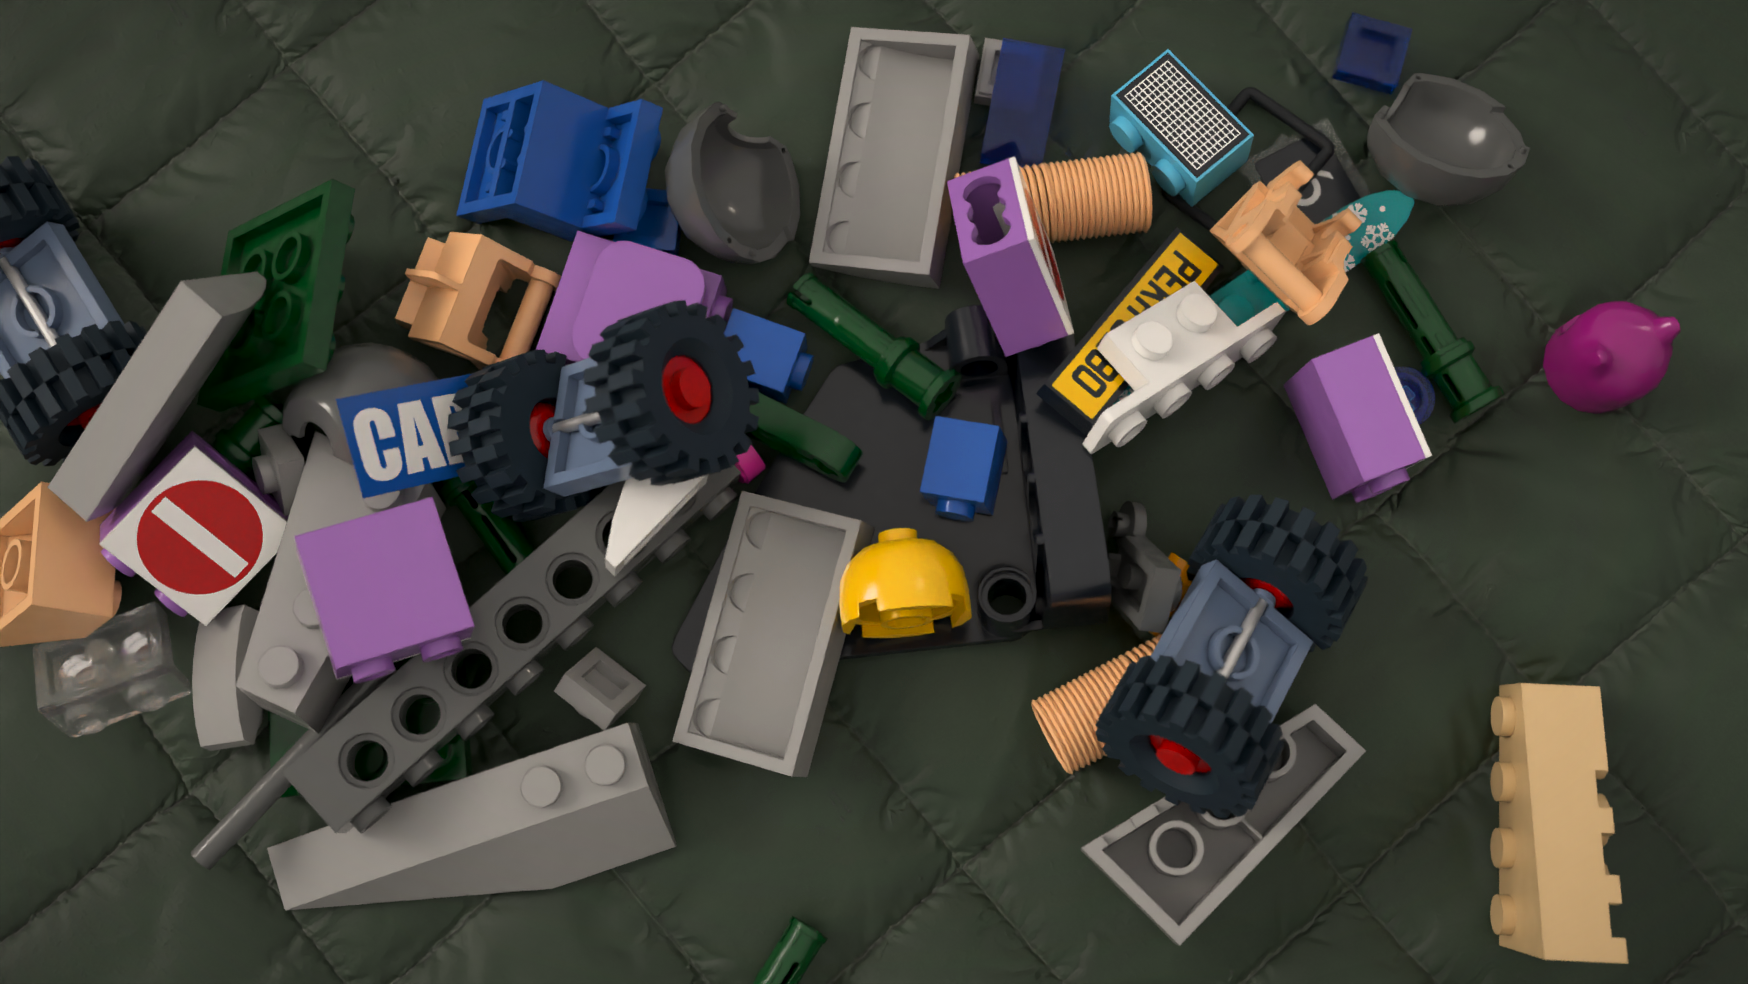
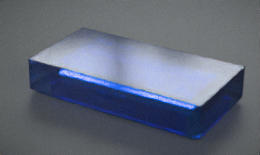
M1003 37L979 163L992 165L1014 156L1021 167L1025 165L1031 167L1033 163L1039 166L1040 163H1043L1065 52L1064 48Z

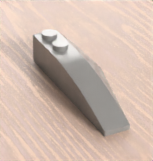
M628 722L391 803V809L373 826L361 834L355 827L347 833H335L330 826H326L268 847L267 850L286 911L553 889L674 848L677 844L639 724Z

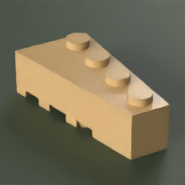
M1534 683L1499 685V697L1494 698L1491 706V727L1493 733L1499 736V762L1494 763L1490 779L1492 796L1495 801H1499V828L1493 830L1490 843L1492 862L1496 868H1499V894L1493 896L1490 907L1491 925L1494 933L1499 935V946L1544 960L1628 964L1626 938H1613L1611 934L1609 906L1622 904L1620 877L1619 875H1610L1608 867L1604 863L1603 847L1608 842L1609 836L1615 834L1613 808L1609 807L1608 800L1604 794L1597 793L1596 780L1604 779L1609 771L1600 687Z

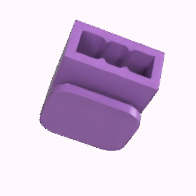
M577 231L536 350H545V355L555 351L567 355L566 366L590 358L588 354L592 345L604 340L600 333L607 326L617 323V320L672 301L686 300L687 306L699 303L708 307L706 318L719 314L728 323L733 299L726 297L727 288L722 275L699 269L695 263L686 258L631 241L613 242Z

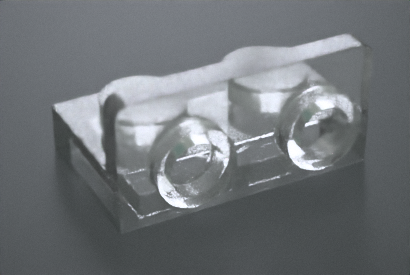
M155 601L114 616L86 638L44 642L33 647L38 711L71 738L95 734L108 725L142 712L161 709L169 702L191 693L189 679L174 666L167 613Z

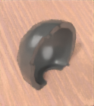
M1414 73L1408 79L1392 106L1384 105L1374 115L1367 134V147L1380 174L1404 195L1439 207L1473 204L1502 190L1525 165L1530 147L1525 146L1520 131L1503 113L1506 109L1504 105L1482 90L1453 78L1425 73Z
M716 102L701 110L680 130L665 167L667 200L672 214L685 236L695 245L727 262L736 264L761 263L762 261L775 258L786 243L793 241L800 219L799 182L791 155L786 146L771 136L757 138L735 132L729 126V123L737 118V113L728 108L727 104Z
M372 342L343 345L335 349L325 372L295 383L283 406L282 428L287 432L288 436L294 435L301 438L305 436V428L308 422L317 424L327 435L334 456L354 465L336 399L439 379L430 367L420 359L392 346Z

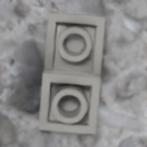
M245 604L222 609L207 626L199 621L193 656V709L200 747L209 751L254 745L257 731L263 720V708L236 687L259 611Z

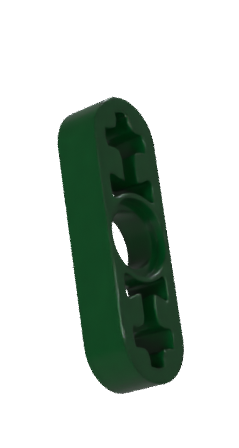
M759 393L760 403L750 405V413L759 417L757 430L744 434L836 481L846 482L863 455L862 450L850 439L834 429Z

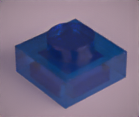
M1352 13L1346 22L1332 78L1392 94L1399 83L1412 29Z

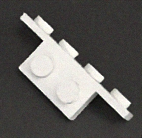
M1193 281L1105 334L1097 350L1135 392L1112 405L1100 415L1082 443L1090 454L1095 453L1110 442H1113L1119 448L1132 440L1146 426L1147 418L1155 413H1158L1162 418H1166L1178 410L1191 396V390L1200 384L1205 390L1216 386L1235 367L1234 362L1242 357L1248 363L1253 362L1264 354L1276 341L1277 336L1272 330L1286 311L1276 302L1237 327L1206 292Z

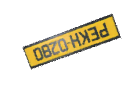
M1176 227L1036 394L1087 436L1100 415L1115 403L1129 385L1097 350L1105 334L1193 281L1205 291L1224 266Z

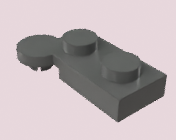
M1126 501L1119 512H1112L1108 522V528H1113V530L1110 529L1108 531V534L1112 538L1115 537L1116 545L1119 549L1118 554H1107L1111 578V599L1139 630L1164 633L1170 612L1175 611L1180 603L1182 595L1181 570L1145 536L1147 513L1144 504Z

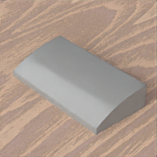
M851 27L809 263L811 266L873 280L940 289L953 212L947 181L954 179V175L960 171L979 60V53L970 35Z
M249 272L183 280L179 283L48 485V488L86 522L114 510L132 492L262 297L267 280L261 274Z
M745 491L741 492L673 742L791 777H808L846 636L841 626L839 605L840 580L846 565L864 547L871 544L875 527L861 520Z

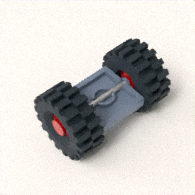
M7 156L2 164H0V373L4 378L0 379V419L25 460H28L29 464L36 466L42 462L43 466H54L61 459L65 461L146 336L147 331L143 326L139 327L137 322L128 321L124 324L74 243L79 236L76 230L80 228L79 221L44 165L40 166L38 161L31 158L22 162L19 156Z
M678 300L617 320V323L607 326L600 333L604 340L592 345L588 354L590 358L565 366L567 355L556 351L545 355V350H533L483 367V370L472 373L464 381L468 387L457 390L452 401L462 408L461 411L449 414L448 429L457 430L459 434L458 440L448 442L451 457L462 455L465 466L456 470L462 483L474 480L478 487L471 496L480 505L494 501L491 513L501 518L513 515V521L526 522L586 506L595 498L594 493L603 491L607 485L635 478L638 481L651 478V485L663 486L718 473L723 469L731 468L739 462L736 455L747 453L752 444V441L744 433L757 430L759 420L758 416L750 413V405L760 403L758 388H749L747 376L755 374L751 360L741 362L737 353L744 347L737 334L729 337L724 335V330L728 323L719 314L706 318L708 307L699 303L687 306L686 300Z
M1250 494L1246 502L1240 496L1230 498L1227 505L1222 503L1216 510L1187 565H1190L1187 570V577L1192 583L1151 656L1140 657L1137 663L1134 661L1130 663L1095 725L1098 727L1096 731L1097 740L1106 743L1103 747L1106 755L1109 758L1119 759L1121 762L1118 768L1127 776L1135 774L1142 779L1139 785L1151 793L1154 789H1157L1166 794L1165 800L1177 806L1181 801L1188 803L1191 811L1205 815L1207 809H1210L1216 817L1228 818L1231 812L1237 817L1246 815L1248 809L1251 811L1255 806L1284 748V741L1280 740L1283 735L1280 725L1273 724L1272 721L1307 653L1313 652L1316 645L1320 649L1325 650L1331 647L1333 641H1338L1368 580V577L1364 576L1367 570L1365 560L1354 558L1358 551L1355 544L1351 540L1340 541L1337 537L1341 530L1330 521L1323 526L1314 521L1313 519L1317 514L1304 506L1300 513L1289 509L1288 500L1275 497L1272 504H1267L1263 495Z

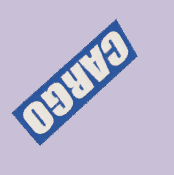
M471 374L336 399L363 499L459 477L456 470L464 467L465 463L462 455L451 457L448 442L458 440L459 434L457 430L448 429L449 414L462 410L452 401L457 390L468 387L464 381Z

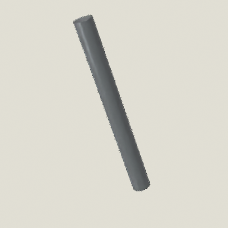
M396 670L375 680L358 684L353 683L339 697L319 734L308 729L191 851L192 857L206 869H212L292 785L281 772L392 676Z

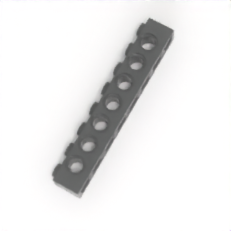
M734 465L731 468L721 470V472L708 475L706 484L616 576L612 575L605 568L607 548L604 545V538L611 529L625 480L610 484L469 607L474 629L470 639L461 641L462 651L430 662H423L421 654L413 656L281 773L335 833H347L353 827L360 834L365 832L391 809L392 805L387 801L386 797L406 780L412 787H415L444 761L437 753L457 734L464 741L468 740L493 718L495 714L489 706L505 691L509 689L514 696H517L530 686L544 672L545 669L539 661L559 644L564 651H567L577 644L594 627V624L588 617L606 601H609L615 608L634 593L643 583L642 579L637 575L655 558L662 564H665L680 552L691 540V537L685 531L698 519L705 515L712 522L727 510L739 497L733 488L738 485L741 472ZM571 567H579L586 570L593 579L590 590L584 596L577 599L565 598L555 590V583L559 574ZM530 610L536 612L542 618L543 625L540 634L536 639L528 643L521 644L511 641L506 633L509 619L519 611ZM471 654L487 656L492 665V672L488 681L474 689L462 687L456 676L459 663ZM422 698L434 699L440 708V719L437 726L426 734H413L406 723V714L409 707L415 701ZM371 743H379L384 747L388 755L387 768L379 778L365 781L356 772L355 758L364 746Z

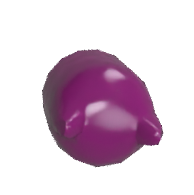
M1610 301L1597 304L1583 314L1575 316L1553 333L1545 347L1543 362L1548 385L1562 402L1582 412L1600 414L1617 410L1635 402L1657 388L1666 374L1673 352V340L1681 332L1680 323L1673 316L1660 317L1653 311L1628 301Z

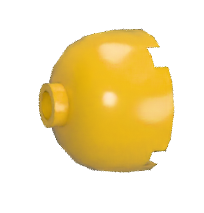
M896 528L879 533V543L864 547L846 565L840 580L839 605L841 626L843 632L849 635L855 624H859L862 627V637L919 636L934 633L933 620L950 616L953 628L964 624L972 618L969 587L962 565L954 553L933 540L917 538V531L915 529Z

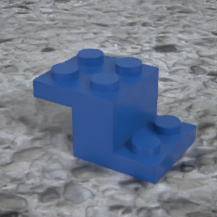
M544 80L483 99L456 216L477 224L509 218L571 242L574 241L577 231L597 237L636 231L638 222L643 217L647 207L648 195L645 189L651 162L656 157L661 144L659 125L663 108L644 99L608 108Z

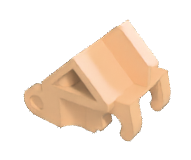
M1299 160L1270 181L1267 187L1261 181L1254 184L1210 229V232L1287 308L1295 312L1307 325H1312L1331 310L1349 280L1344 270V259L1353 246L1345 236L1357 230L1362 221L1347 208L1332 219L1314 224L1297 207L1302 197L1298 189L1314 176V173Z
M450 232L446 243L428 237L415 269L407 268L405 272L410 282L395 316L396 323L410 330L408 334L410 339L470 360L478 369L483 370V367L530 351L553 291L557 290L561 275L535 265L533 261L482 234ZM520 279L529 284L498 358L495 354L486 350L488 338L482 333L497 291L507 293L513 281Z

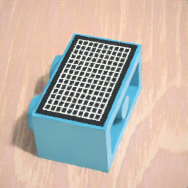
M1169 49L1111 95L1109 128L1113 137L1126 151L1133 153L1137 150L1142 153L1145 160L1152 166V175L1160 187L1171 196L1179 194L1191 207L1248 161L1254 134Z

